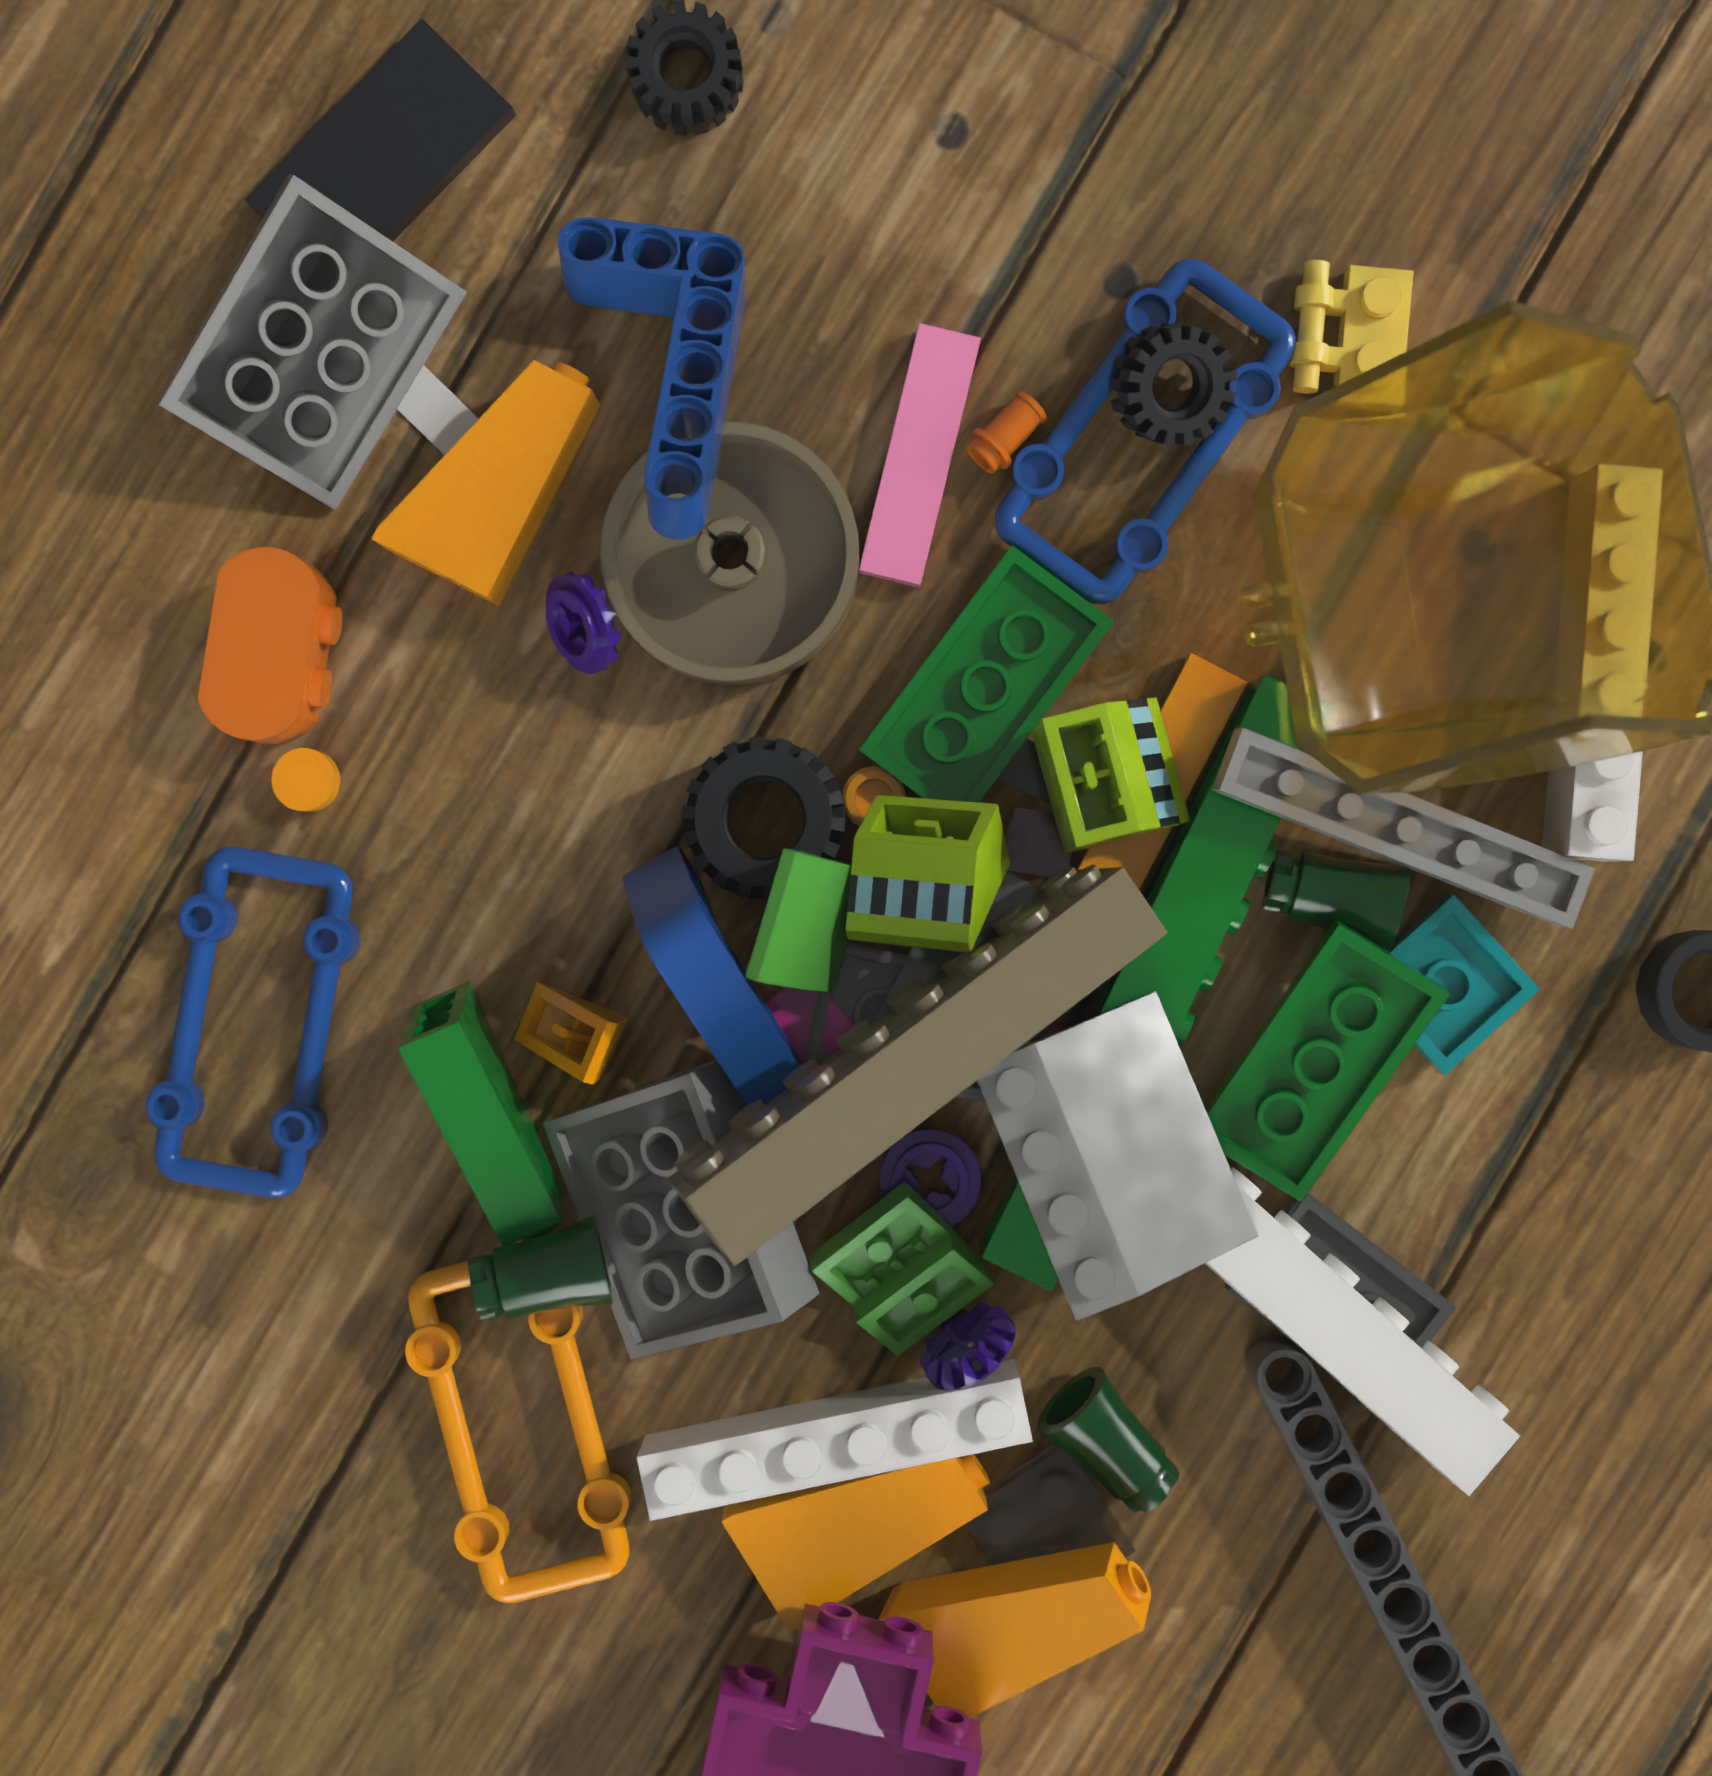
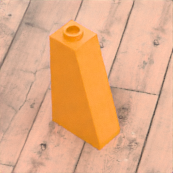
M533 360L377 527L372 540L399 557L500 606L600 407V403L593 390L588 387L591 380L580 371L562 362L557 361L553 369Z
M972 1454L725 1505L722 1524L788 1631L791 1632L801 1624L805 1603L820 1606L825 1602H840L986 1512L988 1508L983 1487L990 1484V1480L977 1456Z
M1115 1542L902 1582L893 1587L878 1620L884 1621L887 1617L891 1616L904 1617L920 1624L923 1630L932 1631L934 1663L927 1694L936 1707L947 1706L956 1708L971 1718L1142 1632L1150 1604L1151 1589L1139 1565L1134 1561L1128 1562Z

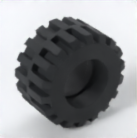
M763 736L751 737L747 742L740 744L733 742L722 747L723 752L714 758L710 756L701 765L703 770L696 780L692 778L687 788V791L690 792L687 805H683L682 819L685 820L686 833H683L687 847H690L695 857L693 860L696 865L720 888L748 899H769L781 855L760 858L744 852L734 842L728 828V812L733 799L745 787L757 782H775L785 786L795 794L802 806L804 815L803 829L799 839L790 849L836 860L845 836V805L841 791L830 770L816 758L815 754L805 747L800 748L792 744L791 741L781 738L769 740L764 739Z

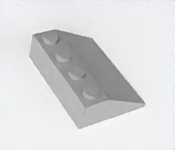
M288 174L158 396L159 405L336 510L467 291L295 175Z
M1156 991L1026 1043L977 1080L1076 1321L1141 1296L1258 1237Z
M717 1059L669 1075L543 1123L578 1220L580 1221L595 1215L611 1286L613 1304L610 1305L630 1359L782 1322L820 1294L793 1222L734 1266L713 1243L667 1180L678 1171L674 1163L683 1153L703 1140H708L710 1145H713L733 1130L729 1121L735 1114L747 1106Z

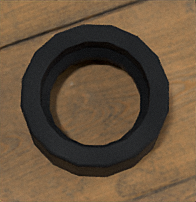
M1692 930L1672 934L1654 946L1640 966L1636 985L1640 1013L1652 1031L1672 1045L1712 1052V1027L1705 1029L1693 1027L1683 1021L1674 1009L1671 993L1674 976L1686 959L1692 955L1702 953L1712 954V931Z

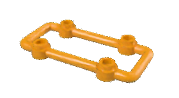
M468 1261L434 1269L420 1275L412 1283L408 1294L409 1309L415 1332L406 1343L405 1356L412 1370L419 1375L428 1377L464 1513L454 1532L457 1550L466 1559L477 1562L480 1578L487 1594L494 1600L505 1604L518 1603L605 1580L617 1575L626 1566L630 1555L629 1540L623 1519L628 1512L631 1502V1489L624 1478L619 1474L610 1472L574 1337L583 1318L582 1306L529 1314L528 1321L534 1336L540 1341L551 1345L586 1478V1483L578 1497V1511L587 1525L599 1529L605 1551L604 1553L509 1577L506 1574L501 1550L510 1532L509 1521L501 1509L487 1502L452 1370V1365L458 1359L461 1351V1339L457 1331L450 1324L439 1321L434 1302V1296L470 1287Z

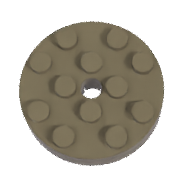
M724 422L706 523L696 535L687 539L673 540L661 536L653 529L649 522L645 489V468L649 452L647 451L629 469L614 492L606 511L601 534L600 557L603 580L614 611L617 612L616 614L623 626L639 645L661 664L680 675L708 684L745 686L763 683L788 674L807 663L827 645L840 628L853 601L858 582L859 538L857 525L850 502L836 476L814 452L784 433L752 423ZM683 438V439H680V440H682V441H691V440H693V439H692V438ZM671 494V495H669V496H667V497H670V498H681V497H684V496H686V495H684V494ZM730 541L744 544L748 548V556L745 560L747 568L744 565L734 569L717 568L714 560L718 548Z

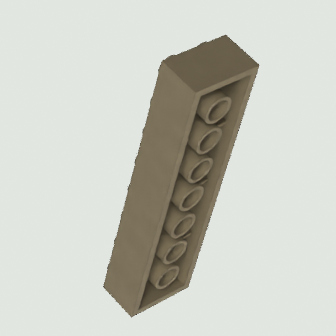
M1090 865L1076 871L1073 866H1069L1059 871L1042 884L1041 889L1045 895L1028 908H1025L1023 904H1018L997 917L990 925L994 933L976 947L974 946L971 953L959 951L949 953L939 963L944 970L924 986L918 980L901 989L888 1001L892 1010L871 1025L866 1019L849 1028L835 1042L839 1047L838 1051L820 1064L815 1059H812L796 1068L782 1082L786 1087L785 1091L766 1105L761 1099L750 1103L729 1121L733 1130L713 1145H710L708 1140L697 1143L675 1161L674 1165L678 1171L667 1180L713 1243L734 1266L1168 933L1124 867L1097 868L1096 865Z

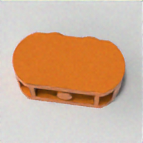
M257 547L245 550L230 558L219 569L197 699L205 716L222 732L248 741L275 745L298 739L317 723L320 707L325 708L330 700L332 673L330 670H326L330 645H336L340 638L343 620L341 608L336 607L338 597L335 589L319 569L288 551L274 547Z

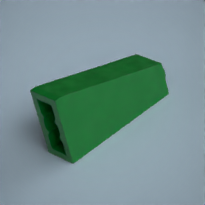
M465 982L413 1005L399 1042L398 1050L501 1245L505 1246L521 1239L525 1241L550 1233L554 1230L557 1223L562 1222L564 1193L471 982Z

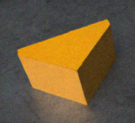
M536 982L513 1040L580 1081L593 1085L606 1075L629 1017L550 985Z

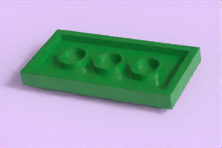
M1012 545L859 749V752L920 798L979 803L1032 733L1033 728L1044 717L1115 621Z
M1335 919L1205 1107L1224 1155L1302 1202L1449 997V991L1441 984Z

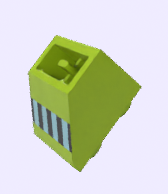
M1157 698L1106 702L1043 718L1033 728L1032 735L1064 854L1190 822Z
M876 795L854 837L845 929L848 940L971 953L1011 863L998 804Z

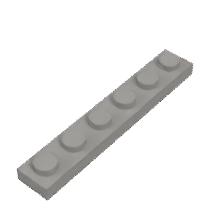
M1245 728L1234 729L1212 788L1214 792L1560 928L1573 929L1595 870L1591 866Z

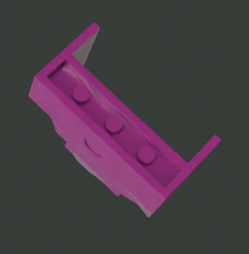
M825 1602L820 1606L805 1603L789 1678L776 1676L774 1671L759 1664L748 1663L739 1667L725 1664L700 1776H977L982 1756L980 1725L978 1720L970 1719L967 1714L956 1708L938 1706L933 1708V1710L923 1708L934 1663L932 1631L923 1630L920 1624L904 1617L891 1616L883 1621L860 1616L856 1610L841 1603Z

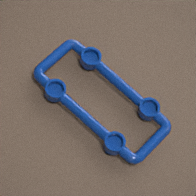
M1184 259L1174 263L1154 288H1144L1132 295L1122 316L1124 331L1043 444L1030 445L1017 455L1012 468L1013 485L995 512L997 533L1010 547L1012 545L1082 598L1094 604H1106L1116 600L1126 590L1137 573L1151 571L1162 562L1168 551L1167 531L1248 419L1264 416L1277 402L1281 390L1278 377L1291 360L1295 350L1296 336L1292 326L1284 318L1213 267L1198 259ZM1187 285H1191L1267 339L1270 345L1258 362L1244 364L1236 370L1237 380L1228 381L1226 390L1236 392L1234 403L1226 402L1227 405L1223 410L1229 415L1223 424L1213 423L1211 429L1214 433L1201 440L1147 517L1135 519L1123 527L1115 541L1114 553L1117 559L1104 577L1099 579L1020 522V518L1033 500L1047 498L1058 489L1064 476V463L1062 459L1112 391L1109 389V378H1119L1121 369L1112 365L1117 355L1126 357L1130 352L1123 345L1131 337L1141 339L1143 336L1140 330L1149 326L1161 327V323L1174 324L1176 320L1175 302Z
M224 847L215 851L207 859L202 873L199 894L190 897L182 905L179 912V925L183 934L191 942L166 1081L156 1085L149 1092L146 1100L147 1115L150 1121L158 1127L154 1146V1161L158 1170L166 1178L182 1183L267 1198H283L292 1194L300 1185L305 1171L308 1150L322 1142L328 1129L326 1114L316 1103L340 966L350 961L360 947L359 930L349 919L353 898V885L348 874L340 867L327 862L242 847ZM231 871L327 888L324 914L322 917L313 920L304 934V948L307 955L315 962L291 1101L289 1104L281 1107L274 1114L271 1121V1135L274 1142L282 1149L278 1173L186 1158L180 1154L184 1128L197 1122L205 1107L204 1095L199 1086L193 1082L217 943L227 939L233 933L237 924L236 909L233 903L225 897Z

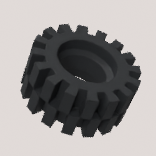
M684 0L673 1L675 13L666 15L661 4L652 9L654 21L651 24L643 16L635 24L638 37L629 35L626 44L629 57H625V68L634 99H637L639 110L646 118L651 114L654 125L665 131L668 123L672 124L675 135L686 136V126L695 125L696 134L699 135L707 132L705 122L712 119L717 127L726 121L724 110L728 108L734 112L739 103L737 91L742 92L744 82L740 48H738L737 37L732 27L726 30L725 18L717 11L710 18L708 17L707 7L704 4L695 2L693 12H686ZM692 48L698 50L707 58L710 64L706 79L693 89H674L661 77V66L664 59L671 52L678 49Z
M1161 323V327L1149 326L1140 330L1143 336L1141 339L1131 337L1123 345L1130 351L1126 357L1117 355L1112 365L1121 369L1119 378H1109V389L1118 391L1119 398L1110 401L1115 412L1124 414V417L1119 421L1125 428L1136 431L1135 435L1169 446H1174V443L1182 446L1195 444L1194 436L1206 439L1214 432L1209 424L1211 422L1223 424L1229 414L1220 410V406L1223 401L1234 403L1236 392L1226 390V382L1237 380L1236 369L1225 367L1224 365L1232 356L1227 348L1216 346L1220 339L1212 333L1201 332L1202 328L1172 323ZM1173 359H1180L1191 371L1192 388L1187 400L1181 406L1172 410H1164L1154 399L1152 392L1153 379L1157 370L1164 363Z

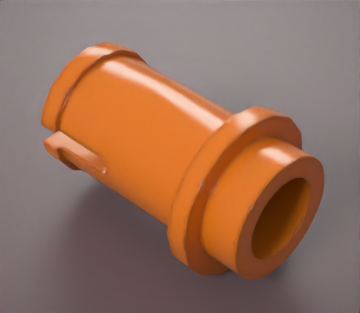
M1019 391L1013 396L1010 403L984 429L975 428L971 432L972 441L966 447L967 452L977 465L990 474H994L999 468L1007 469L1012 463L1010 456L1038 426H1041L1047 420V415L1034 398L1023 391Z

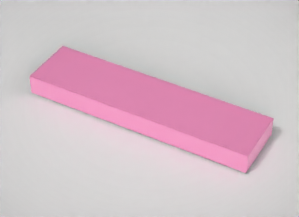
M919 323L859 567V574L920 588L981 341L980 337Z

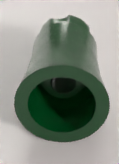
M1277 849L1267 874L1262 909L1286 914V919L1314 925L1327 930L1337 919L1381 948L1389 951L1396 939L1404 915L1410 885V868L1397 864L1366 863L1332 858L1302 851L1298 855Z
M595 1215L532 1239L493 1248V1254L480 1255L468 1259L470 1286L480 1321L495 1319L504 1314L507 1319H512L537 1312L575 1306L613 1304L606 1261Z
M1101 1367L1086 1369L1071 1378L1053 1395L1038 1419L1037 1430L1040 1434L1067 1452L1093 1475L1115 1499L1122 1500L1134 1513L1137 1511L1147 1513L1156 1508L1167 1498L1170 1489L1178 1481L1179 1471L1176 1465L1165 1455L1164 1447L1150 1434L1123 1401Z

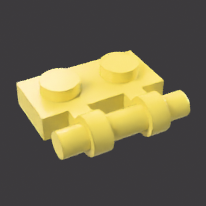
M1324 260L1306 261L1304 263L1303 284L1297 286L1295 291L1294 309L1300 312L1298 338L1294 353L1289 361V366L1295 368L1293 391L1302 394L1318 392L1320 372L1335 373L1332 398L1395 404L1402 398L1414 271L1350 265L1344 272L1343 290L1334 289L1328 285L1329 262ZM1325 315L1340 317L1337 347L1323 343Z

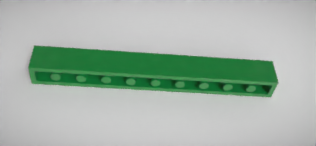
M1265 674L1251 682L1188 812L1190 822L1182 824L1146 898V901L1168 933L1106 981L1089 1018L1156 991L1179 1048L1183 1045L1194 1022V1015L1188 1013V1010L1198 990L1207 992L1220 970L1222 958L1217 956L1216 952L1226 932L1234 935L1242 925L1250 907V900L1244 898L1254 875L1264 876L1278 849V843L1271 839L1282 818L1212 791L1234 729L1245 728L1321 759L1334 734V728L1327 725L1335 709L1334 707ZM1014 1171L978 1245L979 1251L983 1259L1052 1292L1058 1276Z

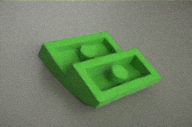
M783 848L745 978L788 988L834 992L849 942L845 929L851 863L826 859L804 851Z
M905 1181L809 1255L811 1272L854 1306L856 1323L897 1356L994 1285L991 1274L968 1245L937 1211Z

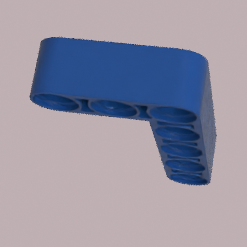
M594 217L572 220L561 229L558 235V249L564 289L572 300L585 306L674 317L645 468V489L648 517L653 529L661 536L673 540L687 539L696 535L704 527L708 518L745 307L744 251L733 238L718 233ZM683 438H692L693 440H691V441H682V440H680V439H683ZM671 494H684V495H686V496L681 497V498H670V497H667V496H669V495H671Z
M676 845L622 876L638 934L653 963L745 1104L749 1105L761 1099L766 1105L786 1090L782 1083L783 1080L804 1063L752 980L745 978L747 972L723 936L697 873L680 846Z

